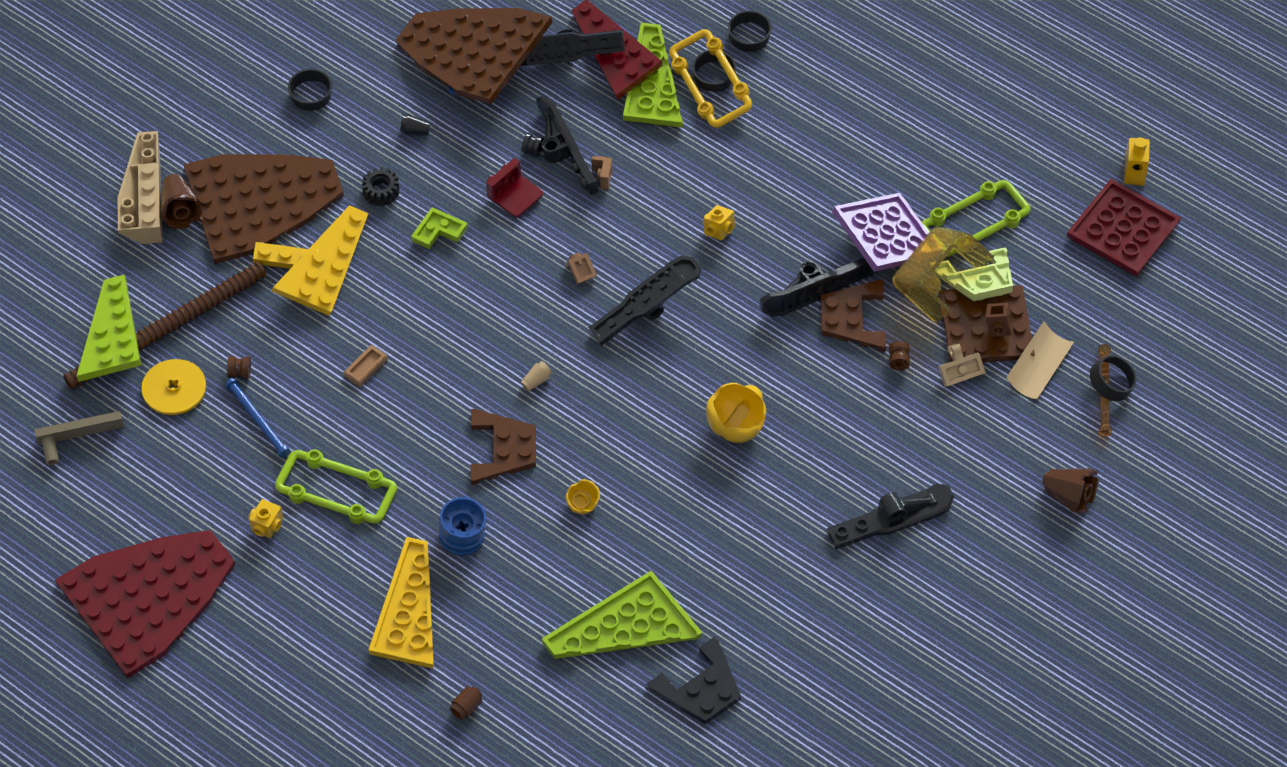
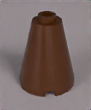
M171 174L163 180L160 214L167 226L183 229L190 227L189 224L194 221L196 223L200 219L202 206L184 179L178 174Z

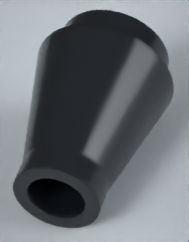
M410 114L408 116L403 115L400 131H404V134L429 133L430 122Z

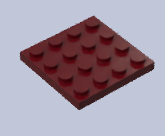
M1110 179L1068 230L1066 237L1137 277L1179 225L1181 217Z

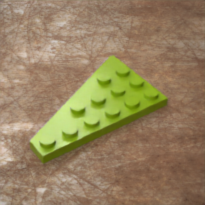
M649 571L543 637L542 644L554 659L696 640L702 637V631L655 574Z

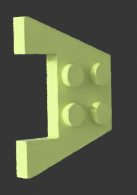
M1006 247L988 251V259L992 264L956 272L948 260L931 264L930 271L973 301L1013 292Z

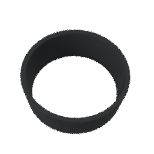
M751 10L739 12L728 23L730 41L736 48L742 51L760 50L769 40L772 28L771 23L760 12ZM751 22L762 26L767 36L758 42L747 43L736 39L732 35V31L739 24Z
M708 51L699 54L692 65L697 85L711 92L722 91L732 84L729 78L723 82L710 83L698 77L696 73L702 65L709 62H719L716 55H711ZM723 52L731 67L733 68L734 72L736 73V63L734 59L729 54Z
M305 69L297 72L288 83V91L292 102L298 108L307 111L318 110L324 107L331 98L332 81L330 77L318 69ZM306 81H318L328 88V93L322 99L313 102H304L293 96L295 88Z
M1105 356L1090 369L1092 386L1102 397L1110 401L1125 400L1136 385L1137 378L1133 367L1119 356ZM1102 362L1111 363L1124 372L1129 382L1128 390H1117L1104 380L1101 374Z

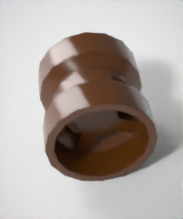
M895 341L889 345V355H891L889 357L890 368L905 370L910 366V358L908 356L910 346L908 343Z
M229 356L227 376L229 378H235L236 376L250 378L251 357L237 359L235 356Z

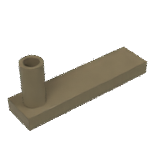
M117 411L34 430L38 445H43L46 464L55 465L59 463L55 442L122 428L124 424L121 412Z

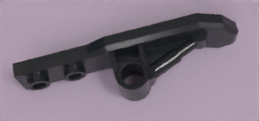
M566 29L556 34L543 35L520 66L576 61L586 55L623 52L626 49L623 30L578 34L574 33L572 29Z
M547 96L536 98L537 107L546 118L545 139L542 142L545 159L547 162L556 163L570 157L573 161L571 165L575 174L579 173L581 176L579 180L583 189L587 188L590 195L597 193L596 180L579 151L557 106Z
M680 256L670 261L630 291L622 303L588 328L599 343L603 345L638 318L647 316L649 320L657 319L663 314V304L667 299L687 284L699 279L702 271L701 266L694 257Z
M865 258L858 259L855 262L825 273L814 262H804L800 265V272H798L797 278L786 289L769 292L760 299V310L770 317L786 315L821 300V295L835 292L874 275V271Z
M939 483L903 498L898 497L897 493L891 492L884 495L879 501V506L870 513L828 527L827 533L836 550L875 535H889L946 513L951 508L954 494L948 485Z

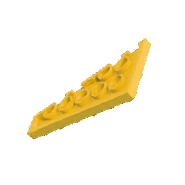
M349 205L278 281L271 291L330 316L368 213Z
M406 537L368 651L370 655L434 669L428 541Z

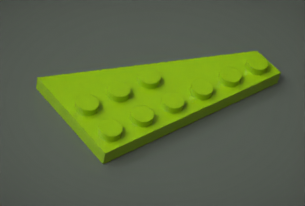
M641 23L637 41L662 61L663 66L627 92L623 120L683 128V120L680 115V107L676 97L671 68L669 67L661 25Z
M125 275L105 279L77 372L79 382L141 366Z

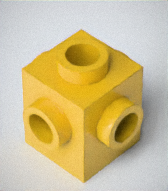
M716 205L703 218L704 234L722 241L735 228L734 211Z
M261 499L256 509H252L249 514L248 520L250 521L251 531L258 536H265L271 539L274 532H278L283 519L282 508Z

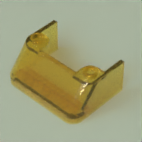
M943 227L933 228L893 276L895 287L934 323L951 311L936 296L940 292L942 285L940 279L933 273L949 252L954 248L975 268L984 266L994 258L969 233Z

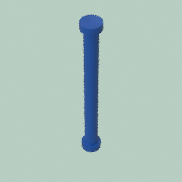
M235 378L229 379L225 383V387L233 392L277 449L278 456L280 458L286 457L291 451L289 447L284 446L240 389L238 381Z

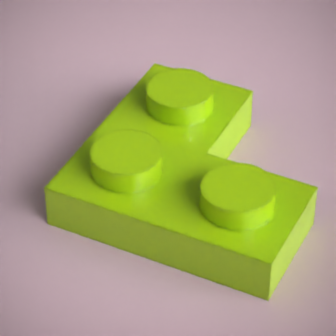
M431 207L412 234L411 241L427 249L431 248L439 235L458 242L467 230L468 223Z

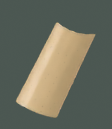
M1043 322L1008 374L1007 380L1024 396L1037 399L1074 342L1062 339ZM1033 350H1034L1035 356L1030 355Z

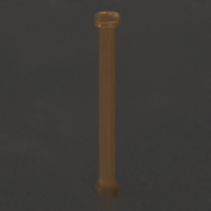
M1101 344L1098 347L1101 359L1111 353L1110 345ZM1102 362L1101 374L1108 384L1109 363ZM1101 396V427L1099 428V435L1107 437L1112 434V429L1109 427V400Z

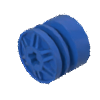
M467 497L448 501L442 507L440 513L439 541L443 548L451 554L459 556L470 555L476 552L483 544L486 527L485 510L480 503Z

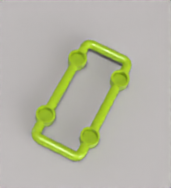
M1000 180L996 183L986 181L981 185L980 191L944 210L939 207L934 208L930 212V217L923 220L922 224L943 251L941 256L949 257L956 253L964 255L969 252L970 246L1005 227L1016 228L1019 226L1020 219L1026 217L1030 213L1031 208L1009 181ZM1002 188L1022 208L1020 211L1008 210L1004 215V219L968 238L965 236L957 237L954 240L953 246L947 249L942 246L927 228L931 225L942 226L946 221V217L981 199H993L996 196V191Z
M313 449L309 452L295 450L290 453L276 479L275 489L281 494L288 495L289 500L294 504L306 501L348 515L350 521L355 524H360L364 521L376 524L384 519L397 492V485L394 481L383 478V474L377 469L365 472L323 458V454L320 451ZM301 459L306 461L311 469L325 467L365 480L367 486L372 489H377L381 486L389 489L376 515L366 513L365 508L360 504L348 507L306 493L305 488L299 484L288 487L284 483L295 461Z

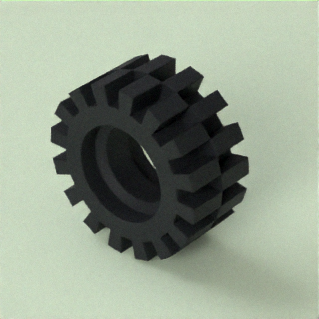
M380 167L379 171L373 168V172L369 170L367 175L364 174L362 190L365 200H368L370 204L374 202V206H378L379 203L385 206V202L388 205L392 204V200L395 201L400 191L398 176L395 175V172L392 171L390 173L389 168L384 171L383 167ZM380 183L388 185V187L384 190H376L373 188L375 185Z

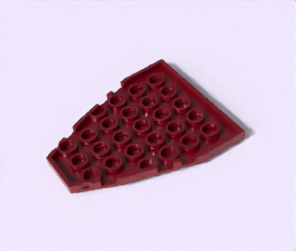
M206 530L161 537L93 556L55 579V582L126 678H129L166 655L170 650L169 646L176 638L180 639L183 635V630L190 623L193 624L211 603L215 591L219 586L223 585L226 575L234 568L235 561L212 531Z

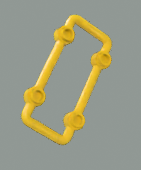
M700 30L670 48L669 55L672 59L671 66L673 71L682 76L698 104L697 111L699 116L707 120L711 127L719 128L747 113L752 108V101L749 97L750 90L747 84L740 82L723 53L721 40L714 37L709 30ZM704 37L707 40L706 47L711 55H716L733 84L732 91L735 98L742 100L744 103L743 106L717 120L713 116L714 108L712 104L703 99L688 73L686 59L677 54L678 51Z

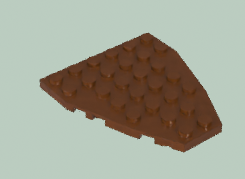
M458 8L416 13L395 41L397 46L405 51V54L409 58L411 57L421 70L434 79L436 77L440 79L444 86H450L457 95L492 104L553 21L551 16L521 8Z
M222 154L184 164L190 189L202 206L200 220L214 264L254 254L256 242H270L271 244L276 242L278 236L285 232L290 234L315 218L317 212L321 209L326 210L333 202L338 201L344 196L333 160L285 154Z

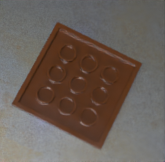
M1023 285L1013 286L1012 293L977 301L971 300L957 289L940 290L939 298L947 347L960 344L963 357L979 353L982 362L1012 361L1020 358L1032 340ZM1008 302L1012 319L1011 336L990 337L986 322L987 304ZM1034 350L1030 355L1035 356ZM948 352L949 362H951L953 359Z

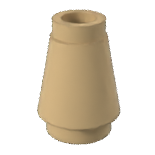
M543 361L535 363L520 383L529 392L531 389L549 380L552 371Z

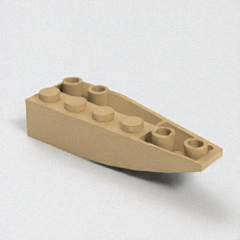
M158 131L138 132L118 195V233L141 244L163 242L162 218L160 214L162 193Z

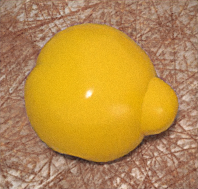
M728 383L718 388L709 398L706 406V418L711 430L716 435L734 443H744L756 437L760 433L766 418V405L760 389L753 385L743 386L738 383Z

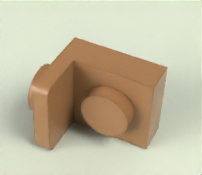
M592 156V171L597 172V180L600 181L601 189L609 190L613 171L612 158Z
M580 252L569 256L570 260L565 263L566 268H570L577 285L597 276L588 253L583 255Z

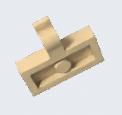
M960 344L948 346V352L953 361L938 366L944 386H950L985 373L980 354L974 353L963 357Z

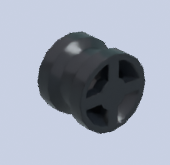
M527 133L524 137L521 151L524 153L530 152L533 156L538 157L543 149L542 142L544 138H536L533 134Z

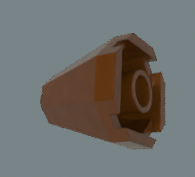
M1090 468L1050 469L1049 472L1044 474L1042 483L1045 491L1069 510L1082 514L1089 510V507H1086L1087 503H1093L1095 500L1099 478L1094 477V475H1098L1097 470Z

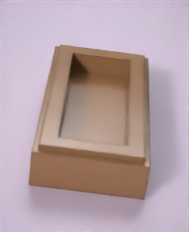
M371 345L343 372L344 377L361 387L388 360V356Z

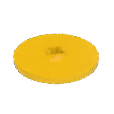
M171 359L156 364L146 373L142 381V395L146 404L154 411L165 415H178L192 410L202 401L206 392V380L200 368L189 361L181 359Z

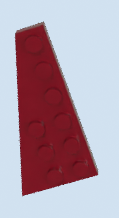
M584 0L571 10L583 34L623 30L625 51L594 55L617 100L663 66L662 61L588 0Z

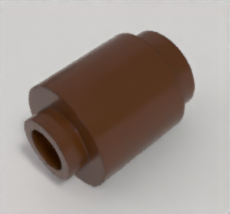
M466 686L451 702L450 711L460 720L468 718L483 702L481 698L482 693L474 686L472 688Z

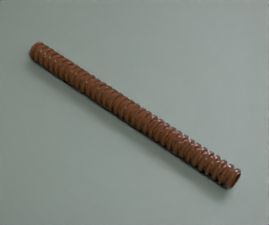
M256 261L254 265H249L248 269L244 268L243 272L239 271L237 275H232V278L228 277L226 282L222 281L221 285L216 284L215 288L211 287L210 291L206 290L204 295L199 294L198 298L194 297L193 301H188V304L184 303L182 307H177L176 311L172 310L171 314L167 313L165 317H160V320H155L154 324L150 323L149 327L144 326L143 330L139 329L136 334L138 348L143 350L144 346L148 347L150 343H155L156 339L160 340L161 336L165 337L166 333H172V330H177L178 326L182 327L183 323L187 324L189 320L193 321L195 316L199 317L200 313L204 314L206 312L205 310L210 311L211 307L215 308L217 303L222 304V300L227 301L228 297L232 298L233 294L237 295L239 291H244V288H249L250 284L254 285L255 281L259 282L261 278H266L264 267ZM76 366L75 370L71 369L69 373L63 374L66 384L72 390H75L76 386L80 387L82 382L87 383V380L79 382L77 379L79 366Z

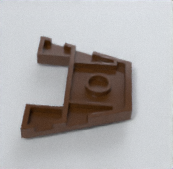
M883 279L821 295L822 335L846 342L851 340L860 343V346L868 347L869 345L878 348V351L886 352L885 331H863L862 299L883 300Z
M471 409V430H494V462L471 464V485L479 484V481L488 478L489 480L496 479L498 475L508 472L512 474L536 467V425Z

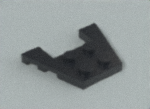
M713 637L699 647V652L712 666L682 687L676 689L663 673L646 684L648 691L657 693L668 703H674L683 712L704 724H707L741 700V694L716 637Z

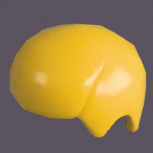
M581 479L569 487L565 499L567 506L572 512L584 515L596 508L600 493L599 488L592 481Z

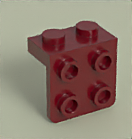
M515 158L509 163H505L501 170L495 175H491L486 182L487 197L515 218L520 217L543 197V191L521 175L520 162Z

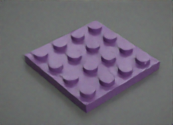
M900 193L834 206L832 210L833 215L874 272L938 258L943 252Z

